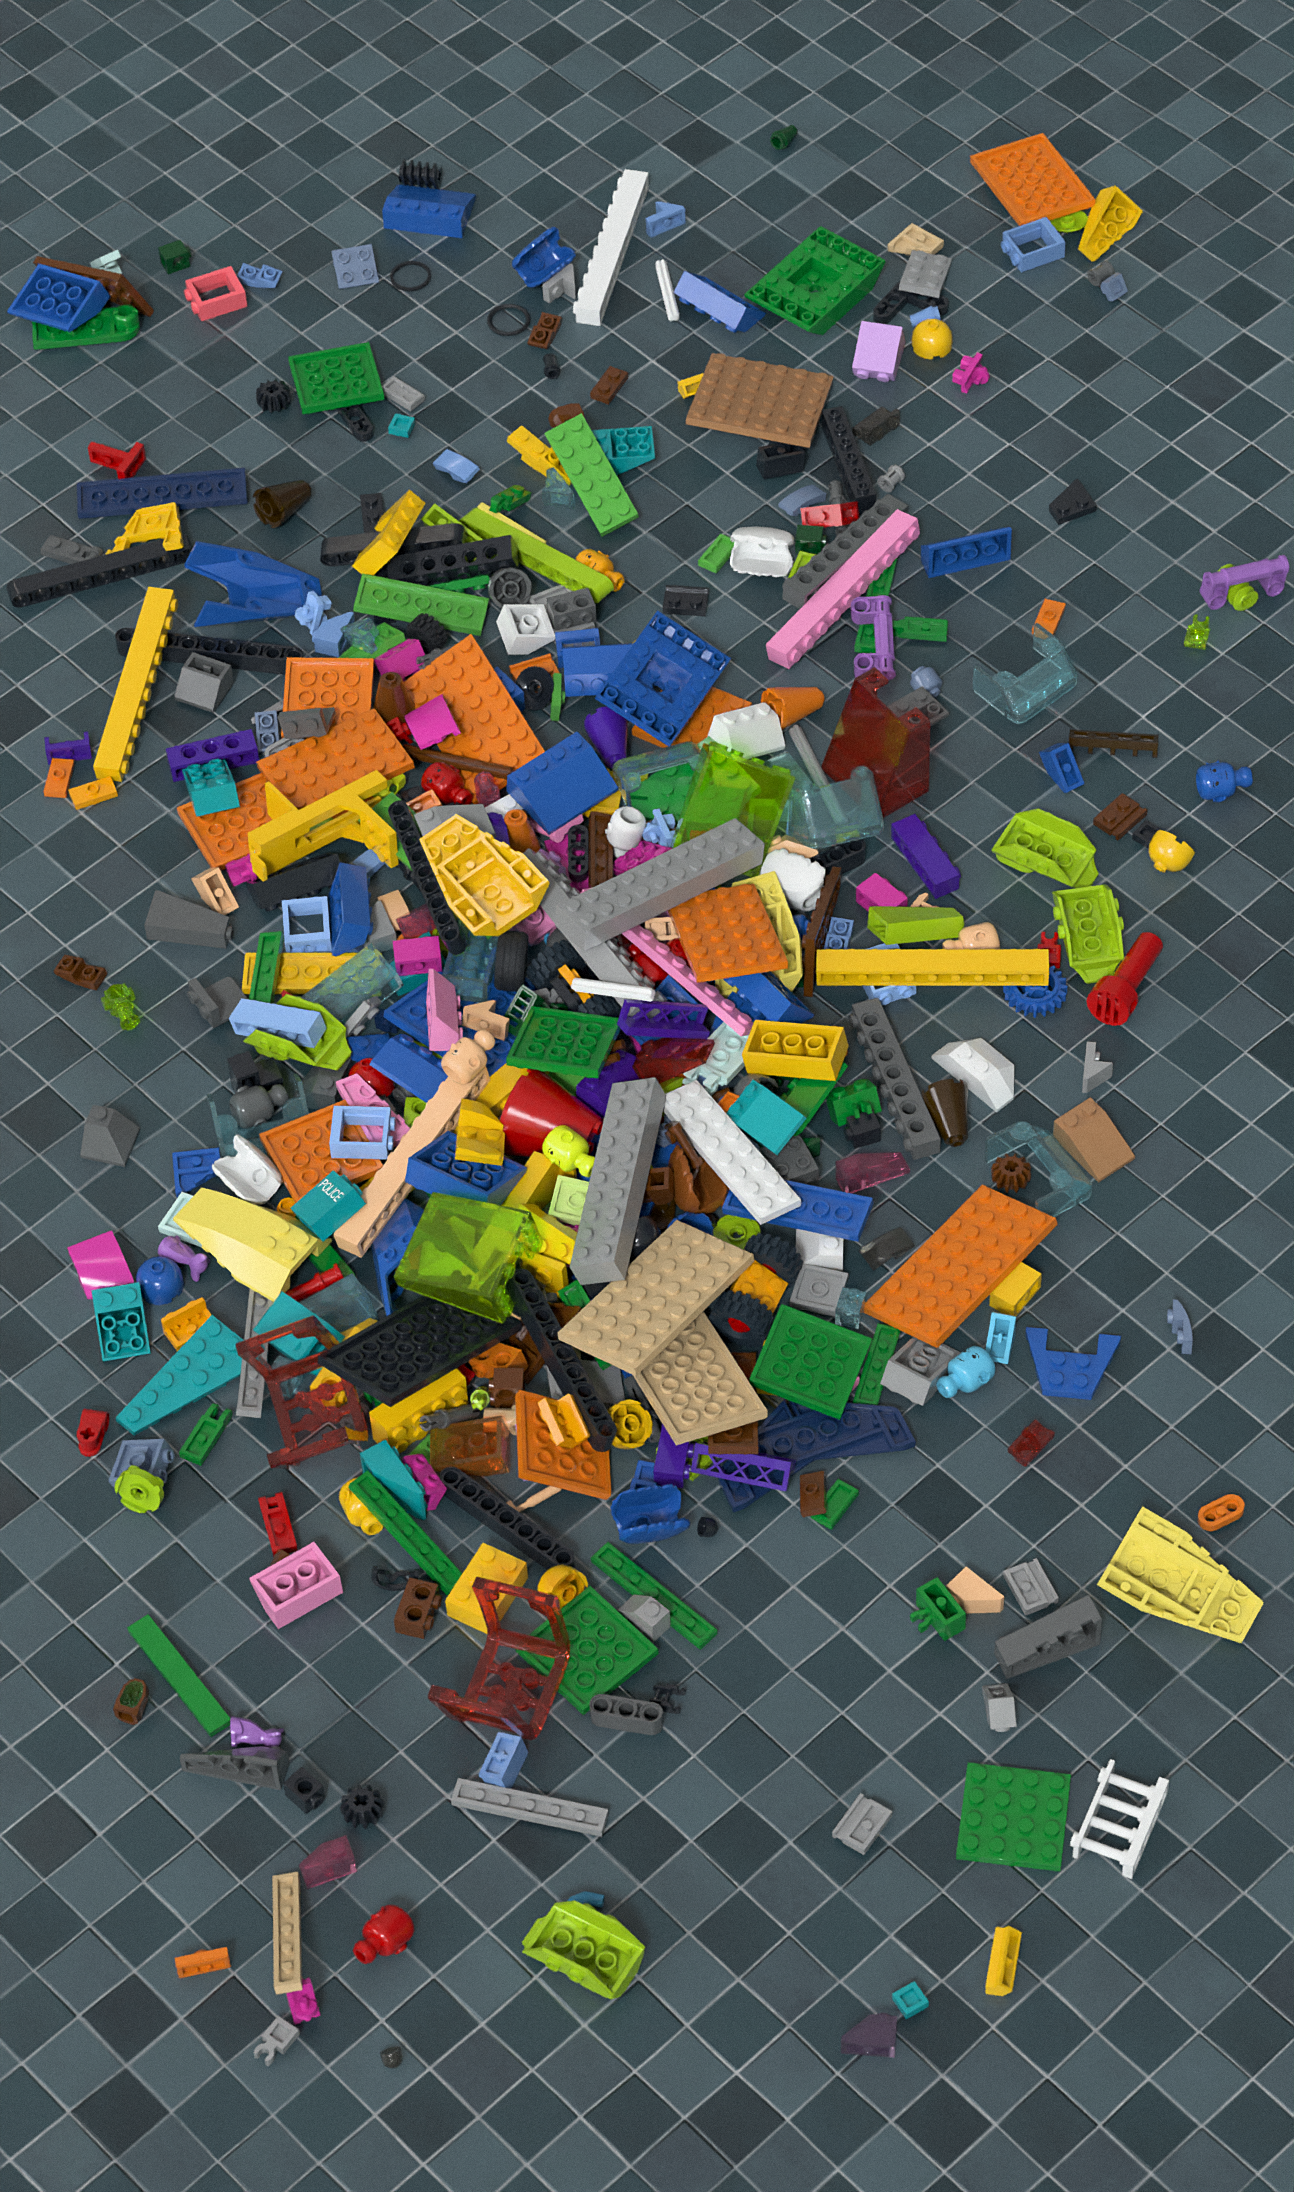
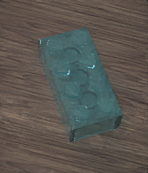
M458 918V922L467 940V948L458 955L448 952L442 976L455 985L456 995H460V1000L477 1003L488 1001L495 975L499 936H492L490 939L484 936H474Z
M370 943L301 998L312 1003H319L339 1022L345 1025L364 1000L367 1001V999L377 996L383 1002L404 986L398 973L376 947Z

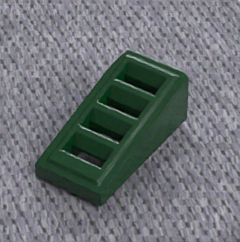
M523 984L504 1017L509 1018V1022L512 1019L517 1023L516 1028L509 1024L508 1030L515 1037H517L531 1006L541 1007L545 1001ZM527 997L531 999L529 1003L525 1001ZM522 1004L527 1007L525 1011L520 1009ZM516 1012L522 1015L521 1019L514 1016Z

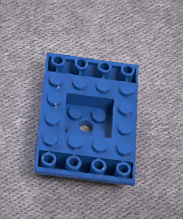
M657 610L595 699L670 747L711 691L731 658ZM653 686L660 687L662 692L655 691Z

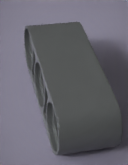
M605 1694L595 1695L590 1700V1718L596 1726L646 1735L658 1734L663 1729V1710L657 1703ZM605 1709L606 1711L598 1712L597 1710ZM630 1713L631 1715L623 1716L622 1714ZM650 1717L656 1718L655 1720H647Z

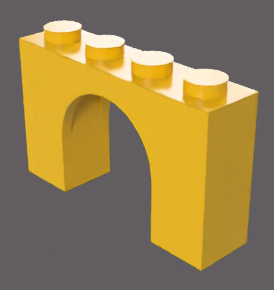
M409 489L381 516L374 528L380 533L358 555L352 567L361 574L373 576L398 552L426 503Z

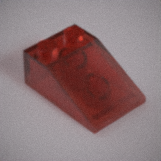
M660 1038L656 1041L651 1039L641 1045V1050L636 1055V1060L632 1067L640 1080L656 1077L660 1084L705 1064L715 1042L713 1039Z

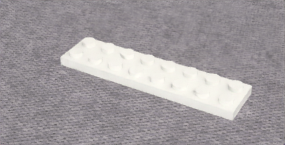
M697 1080L665 1094L666 1099L663 1112L671 1121H679L681 1123L682 1131L691 1145L760 1225L801 1206V1199Z

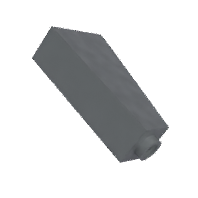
M155 890L144 925L148 940L227 948L229 940H232L234 935V927L230 925L228 916Z

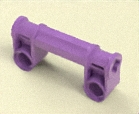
M1280 555L1276 559L1269 560L1266 558L1261 561L1222 568L1214 573L1205 572L1203 574L1200 594L1212 610L1219 609L1226 603L1229 586L1258 580L1268 596H1276L1284 589L1286 576L1289 572V562L1285 555Z
M886 595L856 597L851 602V619L854 623L858 625L874 624L875 653H861L854 658V675L860 681L891 680L896 676V671L893 669V662L895 661L893 615L890 613L892 599Z

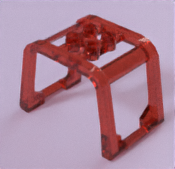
M314 1315L235 1344L238 1355L265 1379L271 1394L286 1447L267 1454L271 1468L292 1469L300 1466V1461L348 1444H361L367 1442L369 1438L356 1387L341 1378L340 1382L331 1385L322 1383L317 1389L309 1392L300 1391L293 1399L284 1400L279 1383L322 1368L323 1366L318 1364V1355L325 1351L276 1369H272L260 1356L265 1351L264 1343L292 1333L297 1339L314 1336L328 1350L339 1344L338 1340ZM345 1391L348 1404L337 1408L335 1406H328L326 1408L322 1399L330 1401L335 1397L336 1393ZM297 1407L303 1409L310 1408L314 1415L306 1414L302 1417L301 1421L291 1424L288 1410ZM351 1413L355 1430L344 1426L322 1434L323 1439L298 1448L294 1433L305 1429L314 1432L320 1425L328 1422L336 1424L341 1421L342 1416Z
M476 1577L472 1589L480 1605L487 1627V1640L464 1698L459 1697L455 1690L431 1685L428 1700L452 1721L460 1723L470 1721L514 1732L524 1739L534 1740L544 1726L569 1660L570 1640L558 1597L500 1581ZM499 1592L528 1599L532 1609L547 1616L555 1641L501 1629L494 1600L499 1599ZM501 1645L554 1658L555 1661L549 1677L537 1674L533 1668L521 1669L513 1667L509 1662H504L500 1665L492 1663L498 1646ZM488 1673L499 1675L506 1683V1689L501 1685L484 1686L483 1684ZM522 1683L529 1689H534L538 1685L545 1686L540 1699L528 1697L527 1693L522 1690ZM479 1695L491 1698L488 1699L487 1703L477 1701ZM513 1705L519 1711H526L529 1708L535 1709L529 1725L521 1718Z

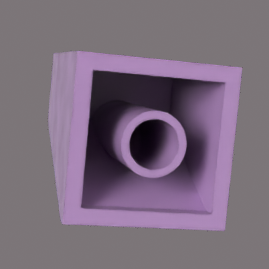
M861 321L852 365L853 374L861 379H868L870 377L877 378L881 382L895 381L905 347L903 327Z

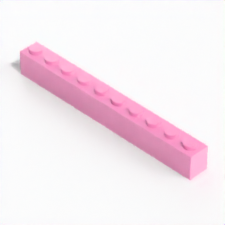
M897 509L766 644L768 659L787 669H790L798 662L801 656L827 632V629L851 607L853 599L865 593L869 585L877 580L887 567L892 565L893 561L905 551L913 540L918 538L920 534L918 518Z

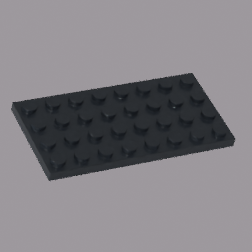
M449 1280L318 1355V1364L387 1406L392 1407L521 1331L522 1322Z

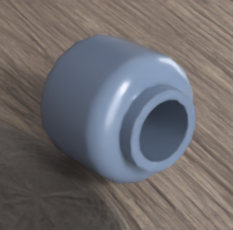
M921 666L911 674L910 685L914 691L923 686L934 698L941 693L940 688L943 681L932 667Z

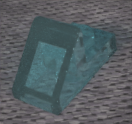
M554 467L546 470L547 479L545 484L547 488L542 490L543 504L574 509V492Z
M364 618L345 625L340 629L351 646L373 654L378 649L374 641L375 637L379 635V631L371 618Z

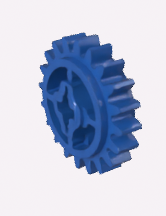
M1053 965L1049 968L1048 983L1053 991L1048 990V986H1003L1004 999L1009 1000V1007L1016 1006L1015 1012L1017 1013L1024 1010V1016L1031 1012L1033 1017L1036 1018L1037 1013L1041 1012L1045 1017L1047 1010L1055 1013V1007L1061 1008L1062 1002L1066 1001L1068 987L1066 985V978H1062L1061 971L1055 972V966ZM1018 987L1022 988V993H1020Z

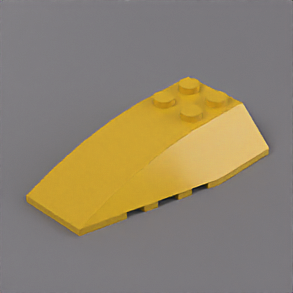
M455 814L419 839L449 908L474 936H500L537 910L550 884L523 853L514 851L508 844L499 842L494 839L493 835L488 832L484 833L479 830L478 826L458 814Z

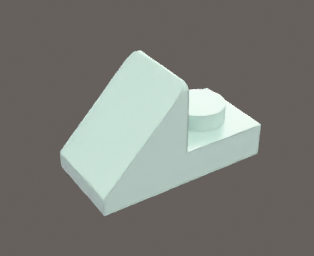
M118 250L90 262L92 268L122 274L116 259L121 257Z

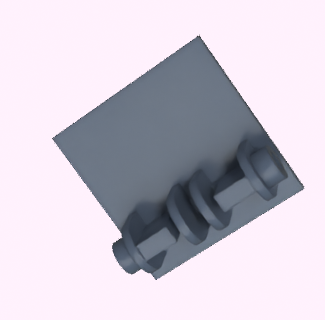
M372 244L332 251L333 266L339 289L379 283Z

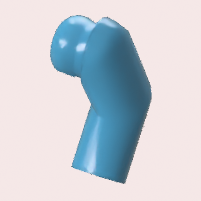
M583 1891L569 1897L567 1901L575 1900L581 1904L587 1903L591 1906L603 1908L605 1895Z

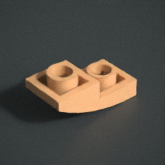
M399 890L377 897L378 901L381 900L394 931H402L414 925L413 918Z

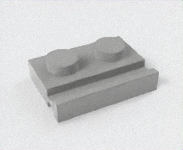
M377 996L369 998L367 1001L364 1000L345 1023L346 1037L361 1035L366 1029L364 1024L368 1019L372 1020L379 1013L378 1007L382 1004V1001Z
M1037 1558L1033 1559L1030 1563L1025 1562L1003 1571V1577L1025 1616L1044 1609L1049 1604L1058 1603L1059 1597Z
M860 1793L833 1830L832 1837L842 1840V1843L865 1855L891 1819L892 1811L872 1799L865 1798Z

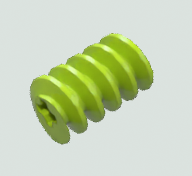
M1226 564L1220 569L1234 567V565ZM1248 582L1229 586L1227 599L1235 610L1244 611L1257 602L1258 593L1254 591V588Z

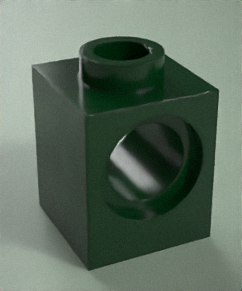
M181 240L158 247L160 263L168 275L190 267L189 258L192 257L189 247L184 246Z
M797 525L795 555H798L799 551L819 554L827 544V535H823V526Z

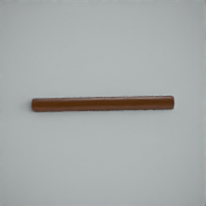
M407 744L402 746L410 758L432 764L444 762L449 766H454L456 769L506 780L507 775L514 772L512 767L426 748L421 750L420 747Z

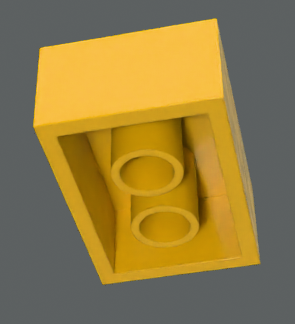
M482 1543L445 1600L447 1616L491 1636L528 1579L527 1562Z

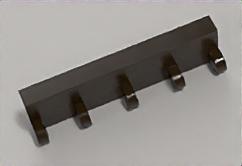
M1070 730L1069 746L1072 752L1073 746L1088 747V754L1093 753V747L1111 748L1110 755L1114 756L1115 749L1133 750V757H1137V750L1152 751L1153 758H1157L1158 735Z

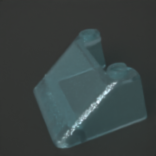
M683 742L618 760L613 765V773L625 806L632 807L630 793L637 791L641 787V775L689 763L694 772L703 773L708 786H714L712 767L708 757L696 743Z

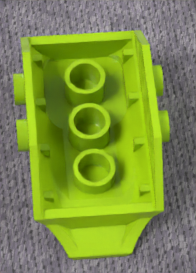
M1038 808L1016 813L991 850L996 854V858L1000 862L1024 873L1035 871L1074 888L1092 886L1099 874L1094 862L1096 848L1082 830L1073 823Z
M1106 884L1053 891L1052 895L1055 907H1053L1054 919L1059 920L1058 936L1059 939L1064 940L1070 967L1075 969L1087 984L1096 983L1103 976L1113 975L1119 962L1124 959L1121 930H1124L1122 917H1118L1119 903L1117 898H1113L1112 890Z
M289 994L284 995L276 1004L310 1011L314 1010L321 1013L327 1029L315 1048L295 1045L292 1041L257 1029L243 1041L248 1045L254 1046L259 1054L270 1058L273 1057L276 1060L282 1061L290 1058L313 1066L337 1071L352 1053L345 1036L346 1027L319 1003H312L301 997Z
M575 1900L556 1902L546 1916L536 1920L522 1941L525 1947L522 1953L544 1963L554 1972L559 1970L567 1974L572 1981L609 1999H616L625 1992L639 1970L645 1946L614 1916L601 1914L593 1906L587 1903L581 1904Z

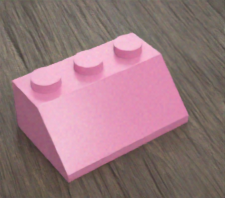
M429 969L426 996L429 1051H448L452 1043L455 1044L460 1038H463V1029L458 1028V1025H461V1011H457V1009H460V995H456L455 985L434 969Z
M315 1542L249 1578L265 1612L278 1629L343 1593L340 1575Z

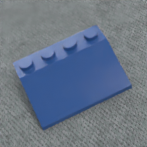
M398 184L387 196L382 209L384 228L462 238L476 199V194Z
M38 264L7 312L20 318L71 332L98 314L110 295L100 281Z
M578 732L573 733L507 775V793L548 835L619 789L592 746Z
M450 1131L445 1132L408 1158L406 1183L482 1219L487 1218L498 1210L527 1171V1167L506 1157L503 1158L502 1166L455 1160L456 1134Z

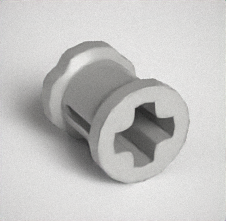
M891 465L888 468V472L877 479V483L883 491L890 493L898 482L904 480L905 474L899 466Z

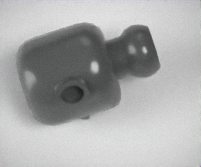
M281 1084L272 1086L268 1091L259 1085L252 1087L243 1086L230 1098L229 1106L236 1123L240 1127L248 1129L253 1126L257 1127L258 1124L263 1122L267 1123V1120L274 1114V1106L285 1105L288 1102V1095Z

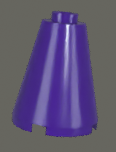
M607 706L596 709L597 713L592 716L589 713L586 716L584 728L605 765L609 768H619L627 759L628 720Z

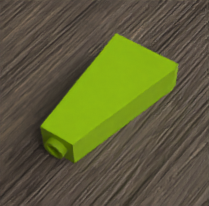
M869 907L867 928L886 945L958 938L959 932L964 927L963 916L954 908Z

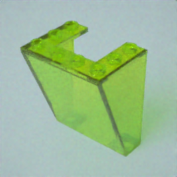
M710 741L709 745L703 743L670 847L675 848L736 818L764 842L762 864L742 873L749 877L758 876L796 777L790 775L791 770L773 765L772 768L764 766L765 761L752 757L750 761L743 758L744 753L734 749L728 752V747L713 741Z
M432 1192L396 1270L394 1279L399 1287L504 1324L506 1317L511 1316L514 1308L513 1301L505 1286L508 1278L511 1279L514 1275L516 1268L514 1264L517 1258L522 1256L524 1250L527 1257L533 1259L535 1252L538 1253L540 1251L543 1240L529 1211Z

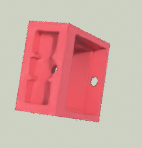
M231 266L185 280V298L187 302L191 301L192 311L194 314H198L201 321L247 307L245 290ZM226 285L231 292L203 302L198 295Z

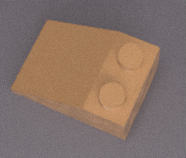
M1091 1097L1054 1120L1053 1138L1098 1182L1135 1159V1155L1109 1116Z

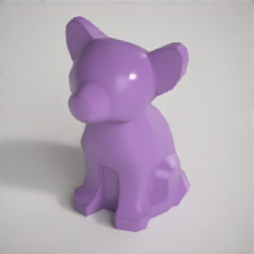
M178 1235L175 1237H165L158 1248L159 1256L167 1257L177 1263L189 1265L191 1277L195 1282L199 1281L200 1273H203L210 1263V1259L205 1254H195L192 1248L181 1242V1237Z
M231 1716L230 1719L232 1747H237L239 1743H249L254 1746L263 1744L268 1748L278 1747L281 1744V1733L284 1732L281 1728L264 1730L257 1723L246 1718Z

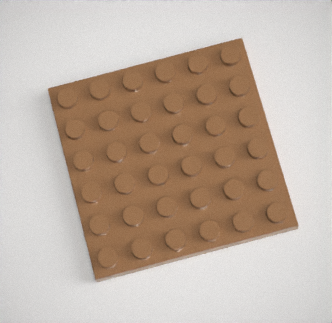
M712 353L687 414L686 424L810 448L822 415V410L825 407L834 376L827 375L826 373L809 372L805 369L788 368L784 365L767 364L763 361L746 360L742 357H730L721 353Z

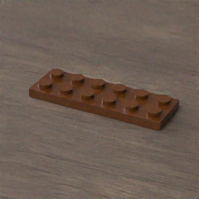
M731 1353L749 1381L756 1365V1353ZM758 1421L709 1435L708 1454H758Z

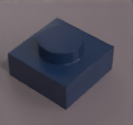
M378 1008L380 1011L374 1018L376 1028L383 1032L398 1034L400 1028L384 1018L385 1009Z

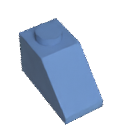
M353 612L321 622L318 630H315L312 636L315 652L334 657L341 656L355 629Z

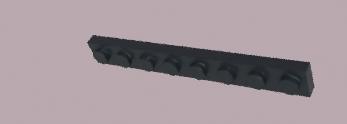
M381 493L360 495L364 533L378 532L374 528L383 515ZM387 563L373 576L388 578ZM373 615L374 625L384 622L386 624L396 623L395 619Z

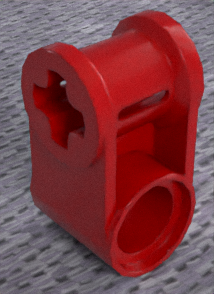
M83 1409L76 1433L79 1441V1451L82 1455L92 1457L99 1453L104 1435L109 1426V1412Z

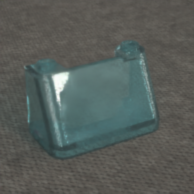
M859 766L851 771L852 779L823 786H817L808 779L790 784L788 834L805 846L813 849L830 847L882 834L884 831V820L873 772L868 767Z

